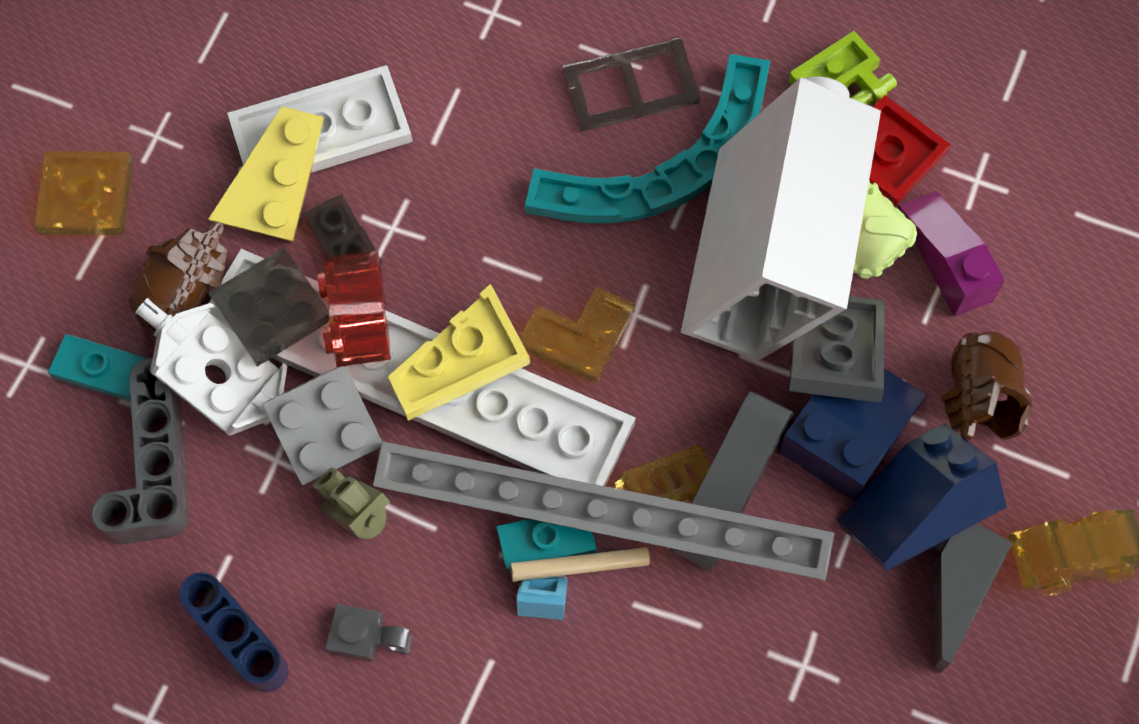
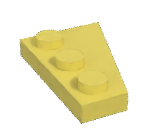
M281 106L208 220L294 242L324 117Z
M491 284L479 294L480 298L464 312L461 310L450 320V325L432 341H426L388 376L389 383L408 421L530 364V357Z

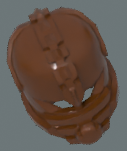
M214 222L205 232L186 229L176 239L170 238L159 245L149 246L146 251V255L149 258L143 265L142 272L136 276L133 283V291L129 298V307L141 326L155 329L135 313L147 298L168 316L171 314L174 317L177 313L201 306L210 287L216 289L222 287L221 283L228 252L219 240L224 228L222 223Z
M997 332L965 334L952 353L951 370L954 379V389L941 397V400L944 401L945 413L948 416L951 428L956 432H960L961 437L967 440L974 437L976 424L987 425L991 431L1003 440L1020 435L1028 426L1027 417L1032 409L1030 391L1025 388L1020 347ZM999 393L1007 394V400L998 401Z

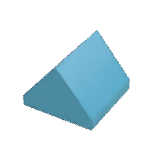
M548 577L520 581L517 594V615L564 620L568 579H565L566 577Z

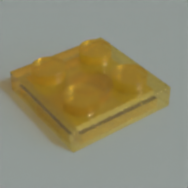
M45 151L34 228L39 234L124 235L133 167L131 154L129 152Z

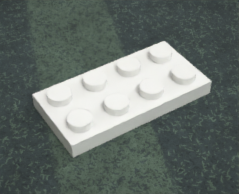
M387 65L227 113L243 165L281 106L324 117L311 173L413 142Z

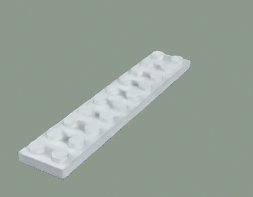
M240 249L222 280V287L216 290L209 302L214 305L209 313L257 352L314 377H318L345 364L360 397L406 417L389 383L388 376L426 341H432L440 333ZM520 368L412 420L528 471L606 486L635 425L636 417Z

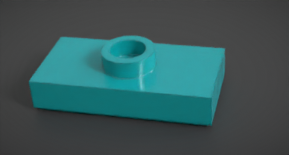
M65 334L48 374L53 379L131 402L130 373L137 363L147 358Z
M533 519L497 526L507 574L510 573V563L596 553V545L591 531Z

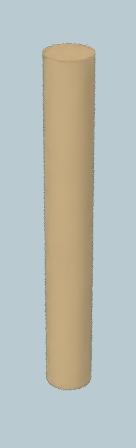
M643 547L510 563V574L512 582L649 566L650 557L648 548Z

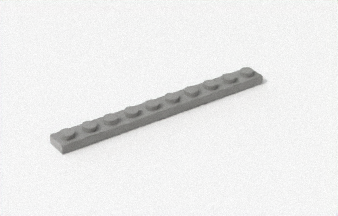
M383 441L373 484L375 487L822 580H826L835 534L834 532Z

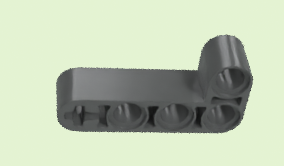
M153 358L137 363L133 367L129 379L136 488L102 495L94 503L91 517L96 527L110 541L116 544H130L170 538L185 530L189 522L181 397L150 372ZM155 388V394L159 400L155 399L150 390ZM167 420L162 430L156 433H149L152 424L156 421ZM164 461L170 462L166 472L158 476H152V471L157 464ZM165 504H173V510L166 518L155 519V513L158 508ZM119 511H127L126 518L121 524L109 526L114 514Z
M750 391L692 504L742 514L774 450L776 451L793 419V412ZM670 548L671 552L709 572H712L719 560L716 557Z

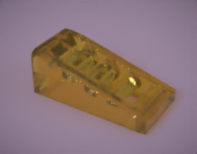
M700 444L622 472L615 483V488L685 502L696 496L711 464ZM689 462L698 481L692 482L683 465L684 463ZM669 470L673 471L681 486L680 488H676L668 473ZM652 478H656L664 494H658L651 480Z

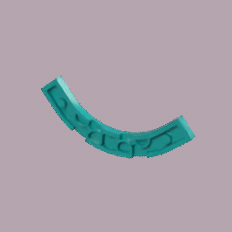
M729 54L723 89L717 108L711 120L702 131L701 137L689 150L684 149L670 160L656 166L653 172L634 178L631 175L590 178L534 168L525 202V213L581 223H619L655 216L694 199L712 186L719 149L760 113L770 60Z

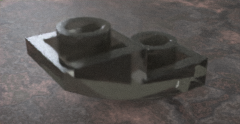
M342 193L304 212L305 218L344 284L383 265L363 226L359 225Z

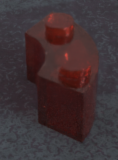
M378 251L326 258L324 272L317 273L321 299H328L329 327H323L326 353H334L337 367L390 360V334L384 306L386 300Z

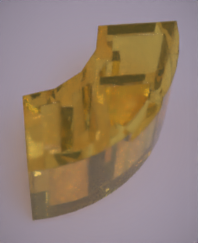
M1134 510L1093 512L1089 517L1070 524L1065 523L1064 518L1007 535L1009 541L1012 542L1011 549L1023 589L1043 590L1045 596L1067 592L1072 589V583L1107 578L1108 583H1117L1137 576L1135 569L1139 568V525Z

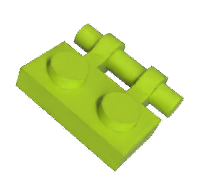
M855 31L791 71L788 82L791 85L800 77L803 79L808 77H826L842 83L846 88L856 83L861 88V91L850 98L873 106L897 86V82L892 74L887 73L878 79L872 73V71L878 68L880 58Z

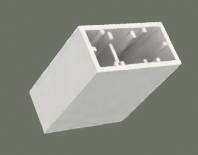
M800 77L719 149L681 333L759 361L847 309L880 110L849 98V91L846 86L834 79L826 77H808L803 79Z

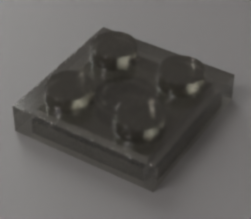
M285 247L209 292L212 301L257 367L333 320L330 311Z

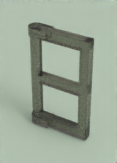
M681 37L562 65V75L564 76L581 132L698 104L701 100ZM671 53L684 93L643 102L631 62ZM619 66L631 106L590 115L578 75Z

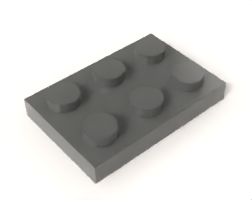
M849 296L846 310L793 340L789 391L881 402L884 391L885 300Z

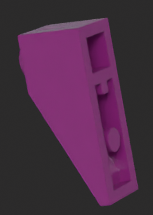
M937 191L898 205L897 209L915 225L917 231L915 244L954 317L993 302L1005 279L985 243Z

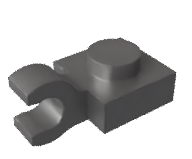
M337 604L325 649L331 654L374 662L377 648L409 654L413 635L409 634V629L383 626L385 616L382 612Z

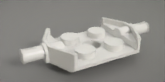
M147 298L135 313L157 329L153 334L157 339L150 372L228 435L239 433L262 423L267 426L271 421L262 403L284 392L287 365L283 363L278 369L209 313L214 307L211 303L177 313L173 317L171 314L168 316ZM209 365L220 367L225 372L226 382L222 384L211 382L206 377L205 367Z

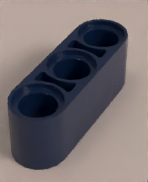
M206 572L194 573L187 577L180 587L179 598L191 617L253 688L265 693L280 688L287 679L289 673L288 664L273 643L216 577ZM208 589L215 590L214 600L209 605L200 608L196 607L195 602L201 592ZM243 623L245 629L239 639L233 642L224 641L225 631L230 625ZM263 657L274 658V666L269 674L264 677L253 676L254 665L259 659Z

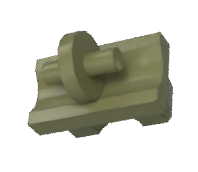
M333 467L328 469L314 483V489L325 499L318 508L326 517L362 539L374 538L381 533L387 520L384 508L390 503L382 492L352 476L345 478Z

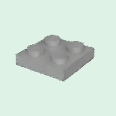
M345 364L262 403L302 486L321 477L331 467L335 469L340 468L382 446V440Z

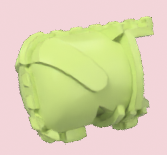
M869 181L853 270V273H856L863 279L880 276L885 268L893 265L898 257L905 254L907 248L913 246L917 235L913 222L907 219L900 210L893 206V203L881 194L875 182L871 184Z

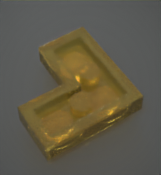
M595 287L577 323L537 305L520 336V340L528 353L597 384L635 312V303Z

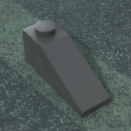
M977 523L932 547V549L939 552L932 565L933 669L940 673L951 664L1012 545L1011 541Z

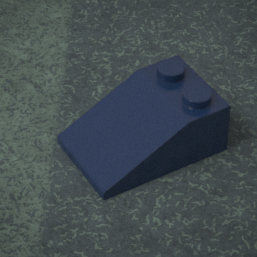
M885 368L884 391L881 402L814 394L785 434L779 453L855 502L925 399L926 394Z
M943 424L938 428L926 431L922 436L907 443L838 521L840 527L885 571H888L1005 509L1007 505L997 463L965 438L961 437L948 425Z

